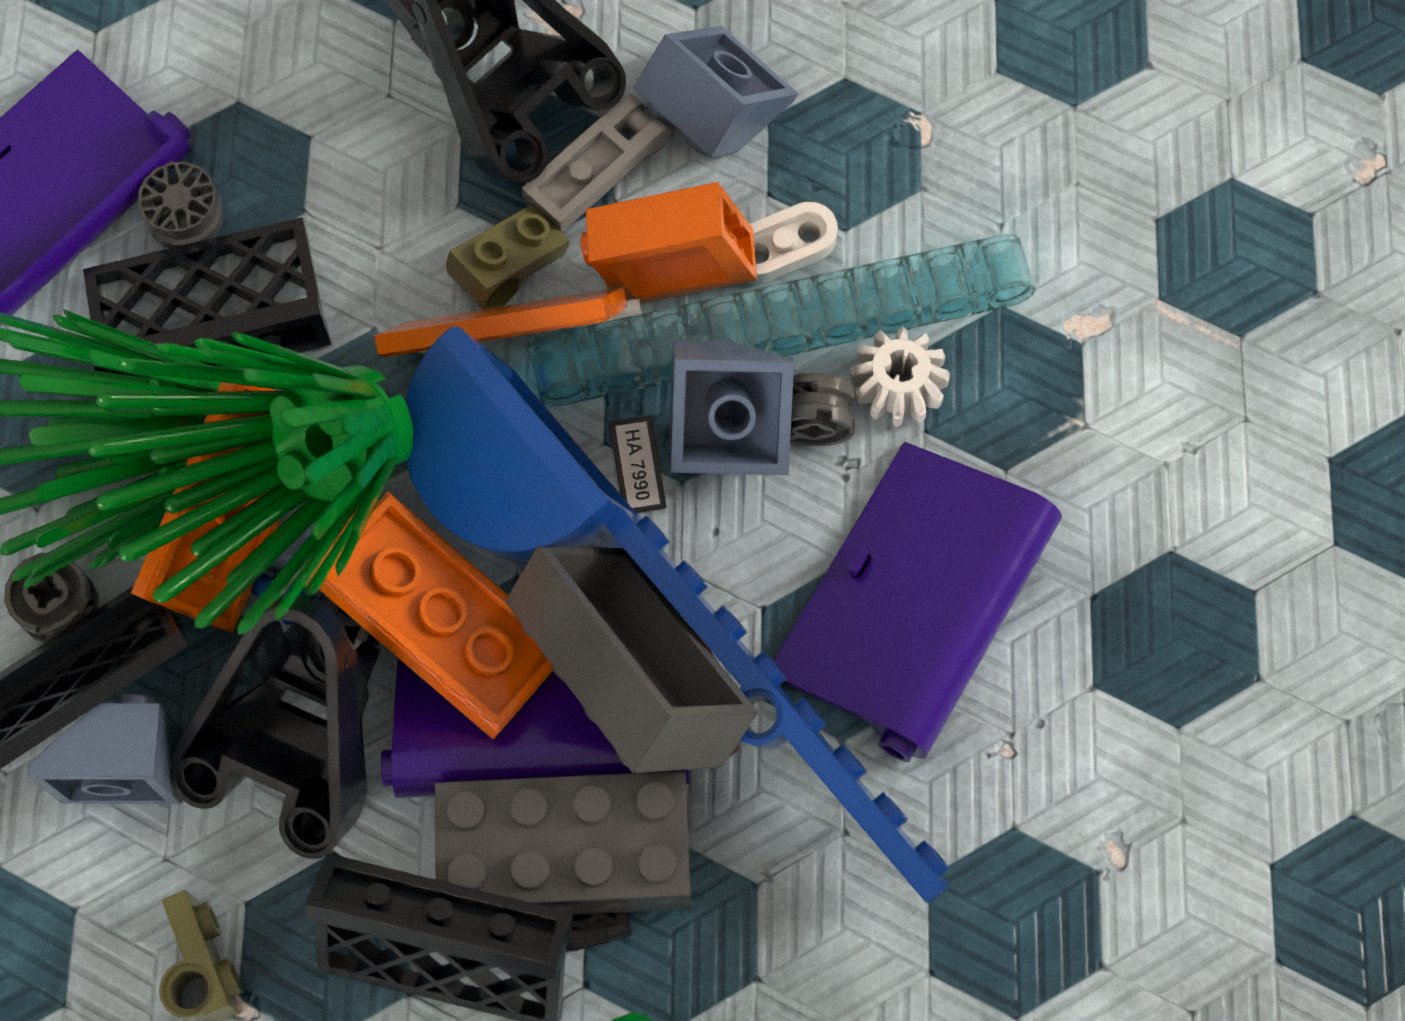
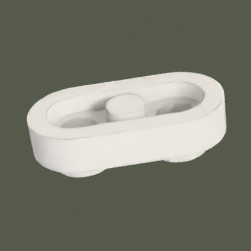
M803 202L750 223L754 232L755 253H762L768 259L763 263H756L757 281L749 283H766L826 258L833 251L837 241V220L831 210L816 202ZM805 232H812L819 238L814 242H805L799 236Z

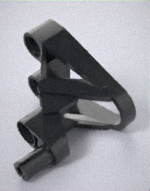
M384 0L411 35L413 42L431 60L434 72L442 82L463 147L477 166L489 176L516 183H527L539 177L543 172L548 160V148L543 136L527 114L552 91L566 104L594 110H605L613 107L624 94L626 74L607 43L555 0L522 1L561 36L519 29L514 0ZM441 10L444 12V14H445V16H446L447 24H446V22H445V19H444V17H443V14H442ZM475 22L478 25L476 37L470 45L463 49L457 50L462 46L466 45L468 41L471 39L474 31ZM501 41L512 49L476 83H473L468 78L466 73ZM591 68L594 81L591 89L587 92L584 80L586 73ZM514 140L516 156L512 163L508 165L505 153L507 146Z
M325 594L321 602L298 595L286 614L276 621L275 610L283 599L281 597L264 611L262 617L250 631L243 634L176 744L170 769V780L174 791L184 802L200 809L213 808L218 805L246 777L285 794L279 818V832L282 840L291 851L308 859L322 858L326 853H330L356 824L361 815L367 794L362 716L369 698L367 684L381 650L377 648L380 642ZM285 619L296 622L285 633L283 632L280 620ZM309 657L317 670L325 674L326 681L314 675L306 664ZM252 662L264 681L228 703L247 667ZM287 689L326 706L327 720L282 701Z

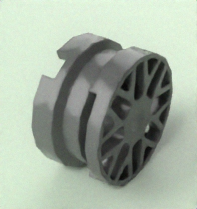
M170 162L160 166L144 179L138 191V207L153 237L162 242L166 248L170 249L215 238L224 223V206L210 175L197 165L188 162ZM180 168H188L185 173L180 171ZM176 169L177 175L169 177L168 170ZM195 171L199 172L197 177L192 176ZM164 172L163 178L157 177L159 174ZM151 181L158 184L154 189L149 184Z
M802 373L794 375L790 443L805 446H829L850 440L855 434V419L853 414L849 412V406L855 404L856 390L854 384L847 379L829 374Z
M38 553L23 560L11 572L5 585L4 602L9 615L33 639L46 643L98 609L99 596L92 580L75 562L68 564L23 589V586L28 577L19 581H12V576L16 569L45 554ZM91 592H93V600H90Z

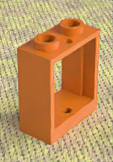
M719 182L586 209L587 231L582 232L580 237L583 258L588 266H592L604 278L608 288L624 287L626 300L639 298L640 303L757 281L753 228Z

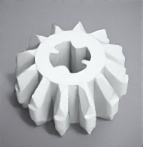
M904 326L898 329L895 340H891L884 332L879 330L874 336V347L862 344L857 351V360L860 364L851 368V381L859 385L855 394L857 403H872L870 416L874 421L882 417L885 412L892 413V423L896 428L902 425L905 413H909L914 420L921 423L926 417V407L939 408L944 396L940 390L948 386L950 378L948 370L940 368L945 360L943 349L927 350L930 341L927 333L918 336L915 341L907 340L908 332ZM901 372V375H897L895 379L890 378V373ZM905 374L910 376L908 381H899V377L903 379Z

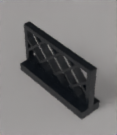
M303 217L83 269L90 319L114 329L123 320L141 329L135 337L154 344L169 343L198 349L193 341L207 338L266 353L235 341L231 332H235L299 353L332 345L328 325L323 313ZM296 239L297 248L284 264L265 256L274 243ZM233 253L243 258L229 277L210 269L219 256ZM256 265L275 274L261 293L241 284ZM300 265H301L302 273L296 271V270L299 268ZM179 266L188 271L173 291L155 282L164 269ZM201 278L220 287L205 306L186 298ZM122 279L133 284L117 304L104 298L101 294V284ZM287 281L306 289L307 298L282 304L273 300ZM146 291L164 300L149 320L131 311ZM233 294L252 303L244 313L227 317L218 314ZM177 307L196 316L189 326L173 330H167L162 327ZM104 311H106V312L109 313V314L106 316V318H105V315H104ZM203 362V363H206V364L211 365V366H216V365H218V366H224V365H219V364H213V363ZM93 366L95 371L137 376L98 366Z
M133 585L0 672V769L189 646L181 632L180 624L171 611L166 607L131 594Z
M326 853L305 903L306 919L315 921L318 971L517 1021L560 1020L566 946L572 930L573 913ZM377 937L389 949L382 951L368 939ZM347 947L358 957L338 953L335 950ZM438 952L450 963L441 965L429 954ZM407 962L418 972L404 969L399 964ZM499 967L511 978L501 980L489 969ZM468 977L479 987L464 984L459 979ZM529 992L540 1002L524 999L519 994Z

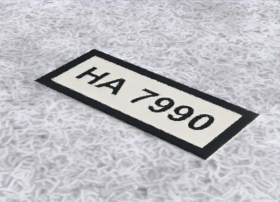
M651 415L609 422L620 494L636 513L666 509Z

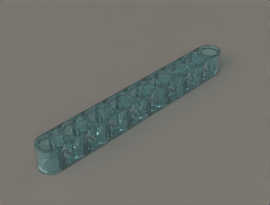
M1005 234L556 332L535 340L530 344L529 352L540 401L548 406H563L671 382L672 340L731 341L775 354L790 356L872 338L879 330L885 334L897 332L902 326L908 330L1011 307L1033 296L1035 287L1020 238L1016 235Z

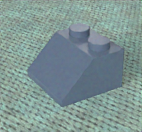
M722 26L665 34L633 86V89L648 101L647 106L653 114L674 124L686 135V142L692 149L710 158L741 150L789 107L799 94Z
M672 340L669 427L671 473L789 475L794 359L731 341Z
M136 694L121 695L118 697L117 703H100L84 714L29 763L28 777L61 804H181V798L174 791L170 780V769L176 744L184 730L159 703H155L156 700L154 698Z

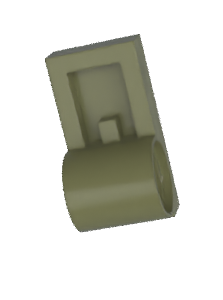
M531 204L450 250L446 262V272L482 310L503 307L517 293L523 279L564 256L570 240L534 204Z
M186 890L162 899L184 959L171 966L161 979L159 995L163 1006L167 1011L183 1021H224L240 1014L234 996L243 992L242 985L230 958L221 961L213 939L221 936V930L209 902L206 901L199 904V901ZM205 978L208 985L206 998L200 1005L185 1009L181 1001L184 987L194 979Z

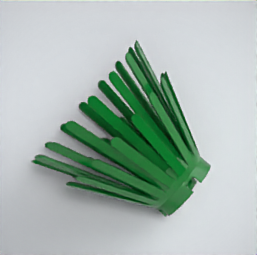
M64 309L63 312L66 317L53 315L54 321L62 328L82 335L0 313V323L49 337L44 338L0 328V341L8 342L12 348L137 375L132 376L0 358V374L20 376L19 384L27 392L97 398L101 394L108 392L218 391L221 382L126 372L119 367V363L126 359L208 364L197 360L162 354L156 349L154 343ZM216 365L217 367L240 369V368H235V367L218 366V365ZM0 400V417H57L52 418L48 422V426L35 427L30 431L29 438L33 444L0 448V466L88 454L89 445L98 439L202 424L207 415L161 417L152 414L150 408L104 409L97 406L96 400ZM151 449L101 458L93 457L63 464L56 468L55 480L44 482L37 488L0 498V515L159 470L155 474L133 482L136 483L186 467L188 459L166 464H155L150 459V453L153 450ZM175 490L110 511L98 509L96 497L70 508L64 517L5 541L0 548V553L4 556L11 555L35 544L38 548H43L125 512L20 566L13 573L12 581H19L28 577L23 589L28 588L108 542V548L92 559L89 570L99 566L100 568L104 567L119 557V550L123 545L160 526L166 512L164 502L169 496L173 495Z
M231 332L232 337L238 343L266 353L207 338L193 341L198 349L169 343L154 344L156 349L165 355L240 369L142 359L123 360L119 363V367L129 373L282 390L103 393L96 399L97 406L101 408H150L152 414L161 417L267 414L98 439L93 441L88 447V453L92 457L100 458L153 449L150 453V459L155 464H166L245 447L100 494L96 500L98 509L110 511L214 477L169 496L164 502V507L167 512L173 514L214 497L216 498L123 545L119 550V557L125 562L135 561L266 493L192 543L191 551L199 557L156 588L153 592V598L159 603H165L174 598L304 502L230 572L226 580L228 585L195 618L194 625L197 628H205L213 623L313 524L312 533L240 620L237 626V633L239 635L245 634L254 627L264 614V611L274 601L283 596L291 584L292 586L276 607V621L286 614L303 588H305L306 597L310 598L322 585L338 556L335 569L338 576L341 574L388 479L398 473L393 472L396 465L407 461L412 452L413 425L408 406L401 394L388 398L384 390L376 384L387 378L377 370L362 365L341 368L241 333Z

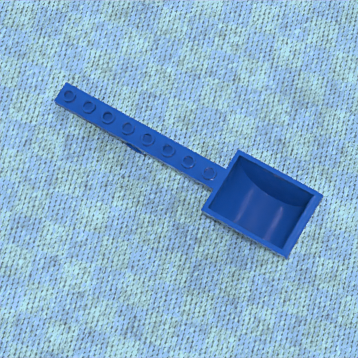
M451 327L446 330L429 348L420 362L406 398V404L413 425L412 452L406 463L414 487L432 515L448 530L465 541L500 558L525 567L537 546L624 548L741 685L740 690L752 705L761 700H770L774 704L776 720L773 726L763 733H755L749 726L740 741L762 749L776 748L788 741L925 903H933L947 891L951 885L942 876L949 869L947 863L925 839L917 846L901 828L908 820L901 809L884 791L876 798L860 780L867 771L844 744L840 745L836 750L831 747L819 733L827 725L822 717L803 697L796 703L789 698L779 686L787 679L780 668L764 651H761L754 657L740 640L747 633L743 625L724 605L717 611L712 608L701 595L708 588V585L687 561L683 560L676 566L664 552L663 548L670 541L647 515L641 519L512 367L462 328Z

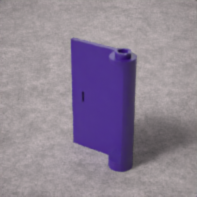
M78 49L0 117V313L13 316L138 201V191L144 179L154 169L170 162H181L191 153V148L187 143L191 133L179 118L169 111L164 116L154 110L147 114ZM164 172L159 174L157 177L163 178ZM151 181L149 184L154 187L157 183Z
M904 441L773 662L787 678L782 684L870 723L875 733L881 738L878 746L892 757L903 762H910L912 757L926 758L1061 521L1062 514L1060 510L1048 499L1031 490Z
M397 657L392 749L382 750L381 752L382 784L384 787L393 786L396 798L435 796V783L632 774L629 767L620 761L615 748L597 724L585 714L584 707L564 680L559 678L554 671L551 672L493 740ZM687 769V770H673V771H659V772L685 771L686 784H690L689 769Z

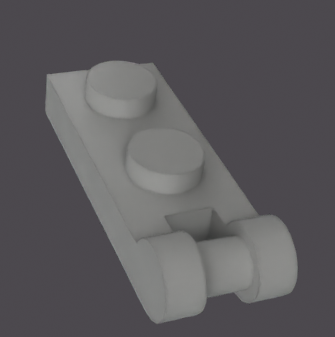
M628 94L546 165L539 177L531 182H527L521 188L523 198L530 205L534 204L561 232H564L586 212V209L594 205L649 154H655L661 150L670 139L672 129L660 118L652 120L644 112V104L633 94ZM630 129L636 135L628 141L620 134L622 130Z

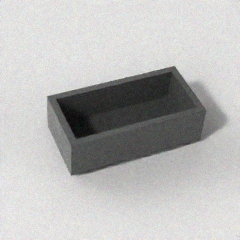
M537 546L505 603L520 621L523 631L535 641L552 664L555 674L564 680L582 704L588 718L597 724L615 748L620 761L629 767L632 773L723 767L759 712L673 605L624 548Z
M685 771L435 783L436 880L571 912L573 915L692 909Z

